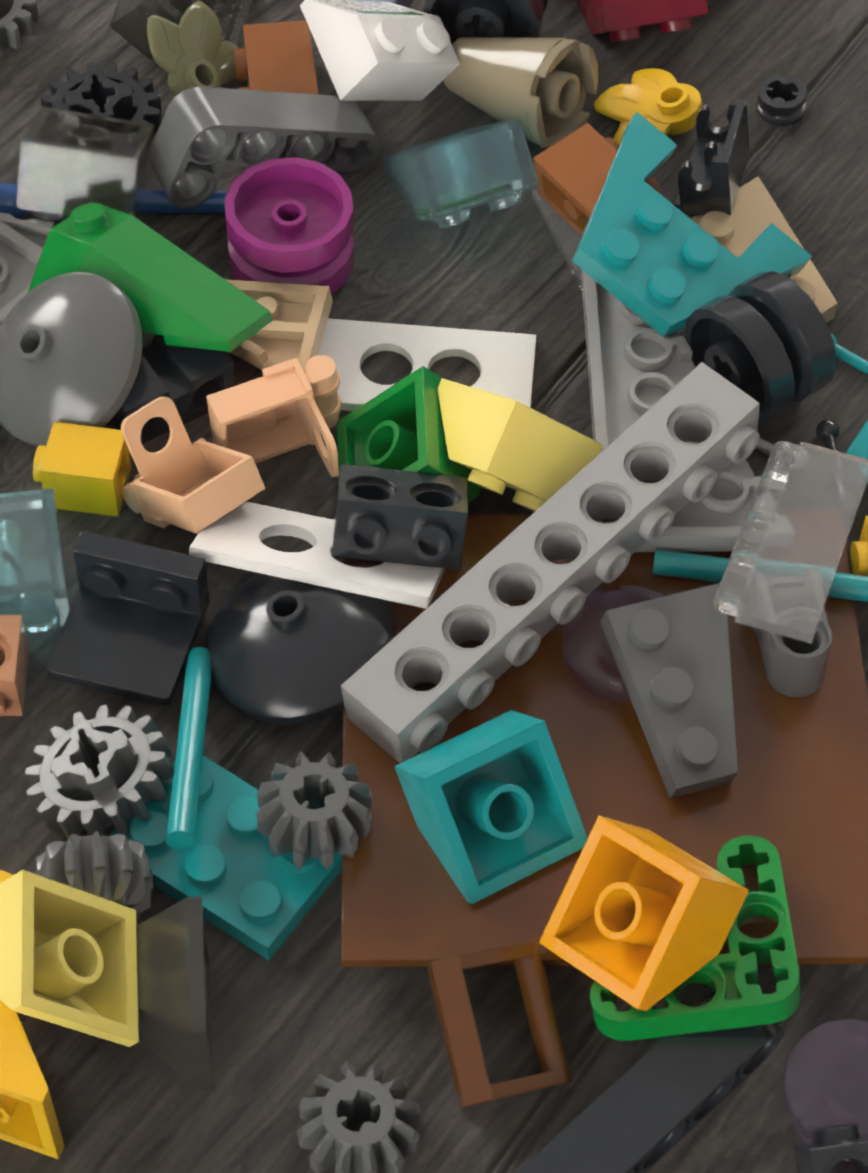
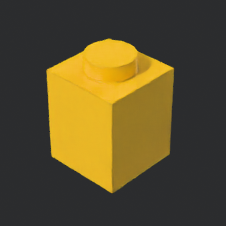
M53 422L47 445H39L37 447L33 462V478L35 482L42 483L46 508L119 517L124 499L121 489L128 484L132 469L130 452L121 430Z

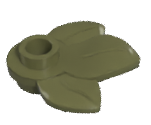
M196 1L190 5L182 16L179 25L157 15L148 17L147 36L149 47L156 63L169 73L168 86L173 97L192 87L221 88V86L227 85L236 79L234 49L239 47L232 42L222 41V29L218 17L204 2Z

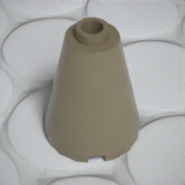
M461 37L452 44L460 65L444 79L447 89L539 147L549 148L587 123L590 113L582 111L587 93L596 95L598 87V63L593 48L588 44L581 43L575 38Z

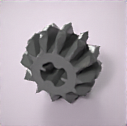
M300 751L296 758L295 768L276 762L274 770L271 772V781L262 782L257 792V805L260 809L256 814L257 829L261 832V837L269 838V849L273 852L275 858L293 852V862L299 870L306 864L309 858H319L320 863L329 870L334 862V852L353 858L358 850V839L367 838L372 827V814L369 813V809L372 807V793L368 784L359 782V772L356 770L354 763L335 768V759L330 751L319 763H310L306 755Z
M97 831L91 836L83 837L72 834L69 836L68 841H54L46 845V851L36 857V871L33 872L34 874L135 909L136 920L140 918L142 912L151 907V893L154 890L153 872L149 867L144 844L134 840L127 841L125 835L118 833L112 836H101Z
M346 1060L340 1067L341 1081L338 1083L319 1073L318 1078L314 1081V1091L317 1097H303L298 1107L299 1117L305 1122V1124L297 1129L298 1144L302 1149L313 1150L309 1157L311 1169L315 1173H321L335 1166V1173H378V1168H382L388 1173H402L404 1171V1158L401 1153H415L417 1151L419 1133L412 1127L420 1121L419 1104L416 1101L404 1100L407 1096V1083L403 1080L402 1076L382 1084V1067L379 1066L377 1061L368 1068L365 1077L355 1076L354 1067ZM358 1119L370 1121L363 1123L360 1132L348 1130L356 1126Z

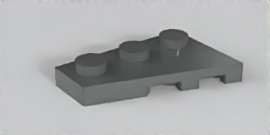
M725 582L606 610L600 621L669 798L672 799L731 783L738 773Z

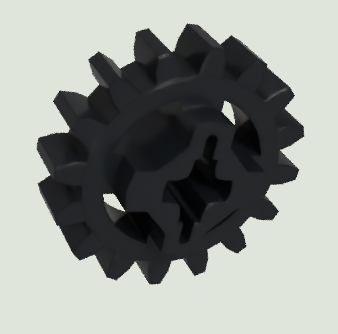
M93 62L87 63V72L79 74L70 68L66 70L67 82L52 80L49 83L51 94L41 95L42 111H40L43 135H48V140L51 135L69 139L67 146L50 144H58L56 143L58 138L51 137L49 146L53 148L63 147L66 150L65 160L68 161L75 159L78 156L77 154H80L72 152L70 159L71 151L88 153L90 156L88 161V155H82L85 156L86 166L92 167L94 164V155L112 157L113 162L109 166L116 165L117 155L135 156L139 138L132 137L134 142L129 144V141L126 140H129L130 136H123L119 154L122 134L139 136L140 146L150 148L153 142L152 133H157L161 124L162 108L160 93L154 92L153 81L150 78L139 81L138 71L134 67L126 70L123 74L119 73L116 62H110L104 71L97 70ZM53 123L71 126V131L69 134L55 133L51 131V126ZM54 125L53 131L60 132L58 131L59 125ZM61 126L64 127L62 133H68L69 127ZM76 127L90 128V129H93V130H94V136H93L92 138L76 136V135H82V136L91 137V136H92V131H91V130H86L85 132H83V130H85V129H79V128H77L76 135H75V134H74V130H75ZM99 131H110V132L117 133V139H116V141L101 140V139L115 140V134H112L111 136H109V137H111V139H109V138H103V136H107V135H104V132H100L99 138H101V139H98V137H97L98 132H99ZM59 138L61 139L60 145H66L67 139ZM73 139L91 141L92 147L90 150L74 148L81 145L79 142L83 141L75 140L74 147H72ZM82 143L84 147H79L89 149L90 143ZM96 143L115 145V151L114 153L99 152L103 151L102 149L106 148L102 146L108 145L98 144L97 150L99 151L95 150ZM108 146V150L105 152H112L113 146ZM95 156V161H94V162H96L97 158H106V157ZM126 156V157H128V158L131 159V160H134V159L137 158V156H136V157ZM106 158V162L110 164L111 158Z

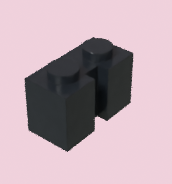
M156 334L152 340V345L142 349L140 366L133 387L121 408L111 419V422L117 430H121V424L127 416L158 397H167L174 402L183 425L209 413L207 396L235 386L233 360L226 351L166 345L163 335ZM154 417L144 424L140 437L142 444L170 431L165 419Z

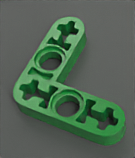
M744 835L731 839L719 851L717 857L718 872L745 887L741 866L755 865L759 891L748 892L727 936L729 953L717 955L663 997L665 1008L656 1009L654 1004L647 1011H643L631 1005V1010L625 1012L617 1011L618 996L594 981L590 991L593 1018L597 1028L605 1036L618 1041H633L774 1024L786 1020L796 1012L801 1002L799 967L780 856L776 847L771 842L759 836ZM755 916L770 918L778 925L775 932L764 938L745 936L739 931V927L748 918ZM771 962L776 992L762 994L757 964ZM693 983L705 984L716 992L711 1001L699 1007H688L681 1004L676 999V995L680 989Z

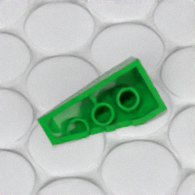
M93 201L75 208L68 218L49 230L28 290L29 293L42 282L65 273L87 272L99 275L121 288L130 298L137 311L142 333L163 335L166 345L231 352L272 322L270 310L130 214Z

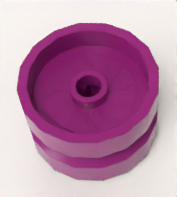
M298 157L278 158L249 167L232 182L224 200L230 274L234 280L329 286L331 296L347 283L354 266L353 203L351 190L340 174L319 162Z

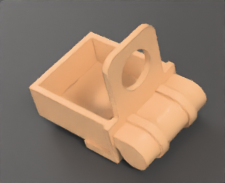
M327 355L313 356L306 362V372L304 373L297 358L262 369L263 376L208 395L207 404L213 444L250 455L255 463L309 444H315L332 478L339 476L337 447L329 430L337 424L341 411V399L338 395L340 376L336 370L335 361Z
M156 398L127 416L121 424L122 435L139 472L135 475L133 481L122 487L121 493L129 508L135 513H141L145 522L161 528L172 524L197 534L265 489L252 456L207 442L205 438H200L191 444L177 408L170 398ZM161 417L169 425V440L160 451L155 453L148 452L141 443V430L149 419Z

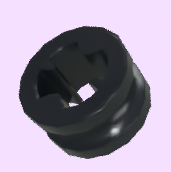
M775 74L762 80L758 86L757 112L759 116L766 122L777 126L793 125L800 121L805 114V101L807 97L805 84L797 77L788 74Z

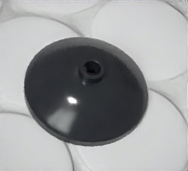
M337 560V561H339V562H341V563H343V564H345V565L357 567V566H355V565H353V564H350V563H347V562H344V561H341V560ZM256 573L228 595L210 623L205 648L209 650L211 680L220 696L229 706L251 719L279 725H294L320 720L345 708L341 685L396 636V624L388 600Z

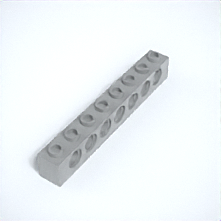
M701 362L341 685L347 718L399 763L412 758L419 751L423 753L435 747L445 735L448 724L465 708L474 709L479 706L491 693L495 681L512 665L518 667L527 662L536 652L542 637L558 623L564 625L570 622L582 609L586 597L603 581L611 583L617 579L627 567L631 555L647 541L653 543L659 540L671 526L674 516L690 501L693 503L701 501L714 486L717 476L732 462L739 464L748 458L755 449L760 437L757 432L760 403ZM685 442H698V443H697V444H689V443H685ZM645 480H653V481H657V482H656V483H644V482H642V481H645ZM603 519H610V520H614L615 522H612V523H599V522H596V521L603 520ZM558 559H567L572 561L567 564L552 563V561ZM511 600L527 601L526 604L520 606L505 604ZM467 641H479L483 643L475 648H463L459 646L460 644ZM420 683H433L437 685L428 691L412 690L414 686Z

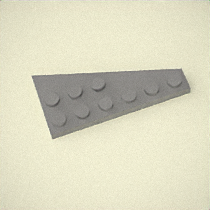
M581 269L593 440L603 444L602 452L696 367L691 360L692 350L684 335L678 336L675 331L665 337L661 336ZM685 442V443L697 444L698 442ZM745 459L739 464L732 462L717 476L714 486L701 501L697 503L690 501L674 516L671 526L659 540L653 543L647 541L636 552H655V549L675 552L791 551L794 535L785 519H778L769 502L770 492L761 476L755 477ZM645 480V481H642V482H644V483H656L657 481ZM610 519L599 520V523L615 522Z

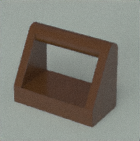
M538 941L456 955L429 963L427 972L460 1109L572 1082ZM514 962L541 1073L490 1085L463 974Z

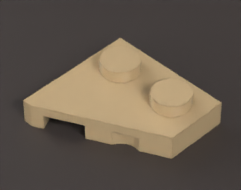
M225 279L270 310L272 322L230 353L261 370L297 358L305 373L306 362L313 356L319 355L333 303L329 286Z

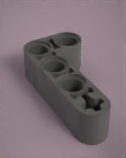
M192 87L180 92L169 104L149 149L148 160L170 203L175 207L186 209L198 206L211 197L226 166L252 167L270 159L298 157L322 163L333 171L353 172L366 168L374 162L380 154L382 146L378 135L356 101H340L338 96Z

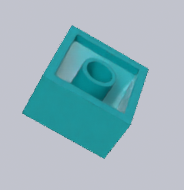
M510 710L394 766L417 828L465 900L470 904H474L584 848L588 839L546 723L542 719Z

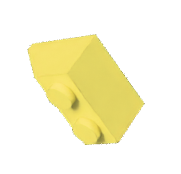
M443 378L438 386L437 392L449 459L471 469L468 481L500 495H503L506 487L515 490L512 502L535 512L598 456L603 448V444L516 400Z
M21 870L1 882L0 1000L12 1011L127 1047L138 1043L136 910L25 870Z

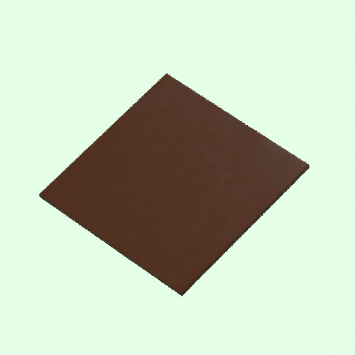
M532 514L468 515L460 570L445 569L430 605ZM776 514L779 520L785 519L794 535L791 551L682 552L850 574L842 514ZM635 552L632 554L627 567L617 579L611 583L603 581L586 597L582 609L570 622L564 625L560 623L555 625L541 638L539 647L527 662L518 667L512 665L495 681L491 693L479 706L474 709L465 708L448 724L445 735L437 744L446 742L510 710L544 720L587 837H589L598 816H603L649 829L717 870L719 851L731 839L744 835L759 836L767 839L776 847L780 856L798 965L868 964V694L854 600L823 596L825 612L832 631V643L824 680L820 688L811 695L788 697L771 687L766 678L757 636L752 630L748 614V587L725 584L738 773L731 783L672 799L669 798L600 623L606 610L718 584L716 582L652 574L655 552ZM344 558V562L360 568L375 567L384 563L382 561ZM558 559L552 561V563L555 564H567L572 562L567 559ZM511 600L505 604L520 606L526 604L527 601ZM389 601L394 614L396 636L426 609ZM467 641L460 644L459 646L463 648H475L483 643L479 641ZM420 683L414 686L412 690L428 691L437 685L433 683ZM344 708L343 766L354 763L356 770L359 772V782L367 783L371 790L372 807L369 809V813L372 814V827L367 838L358 839V850L353 858L342 855V967H428L431 961L531 941H538L544 966H573L541 945L539 941L583 848L474 904L468 903L417 828L394 766L400 763L347 718ZM755 865L741 866L745 888L749 892L759 891ZM755 916L744 921L739 927V931L750 938H764L775 932L778 925L770 918ZM727 938L719 954L729 953ZM513 962V963H509V964H505V965H500V966H515V965H514V962ZM771 962L757 965H771Z

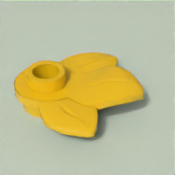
M655 68L635 71L631 84H619L608 88L593 104L595 111L621 122L614 136V140L619 146L626 127L637 112L663 134L676 135L685 133L696 125L699 109L703 105L701 95L694 86L677 83L673 74Z

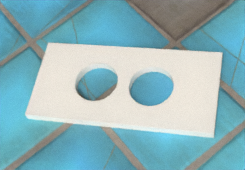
M328 318L319 355H327L335 361L336 370L340 376L338 395L341 399V410L354 411L394 385L374 383L367 379L360 369L367 357L381 351L396 352L406 357L413 368L411 373L422 366L430 369L436 361L445 357L457 356L468 359L478 367L481 374L477 382L470 387L516 400L528 407L531 406L536 335Z
M247 501L200 531L189 548V555L203 558L205 562L425 609L429 607L446 569L384 562L381 565L368 568L345 565L332 557L333 519ZM285 535L301 538L309 542L313 547L302 552H282L267 547L261 541L271 536Z

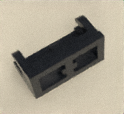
M746 99L730 100L727 113L729 124L725 127H716L710 122L709 116L711 111L708 104L705 103L700 107L696 118L697 140L694 141L689 160L682 164L678 175L679 191L674 206L684 214L705 215L708 212L719 211L732 216L750 153Z

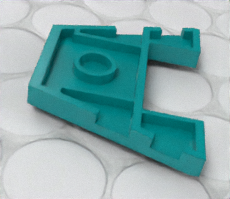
M637 112L631 118L624 131L621 144L611 163L605 183L591 212L572 261L661 336L665 337L684 328L686 319L696 309L718 296H728L737 285L759 272L775 271L790 278L800 273L812 255L773 223L760 234L740 257L733 255L669 202V200L646 183L671 157L677 144Z

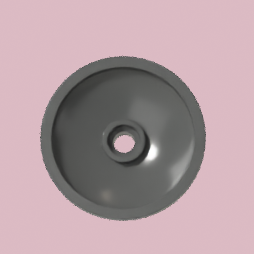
M87 272L65 273L50 278L33 288L6 316L0 327V423L14 437L36 447L47 445L53 422L103 428L121 408L137 377L142 355L140 320L132 301L121 288L96 274Z

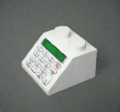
M304 0L300 5L340 101H422L460 65L450 42L449 34L438 16L390 2Z

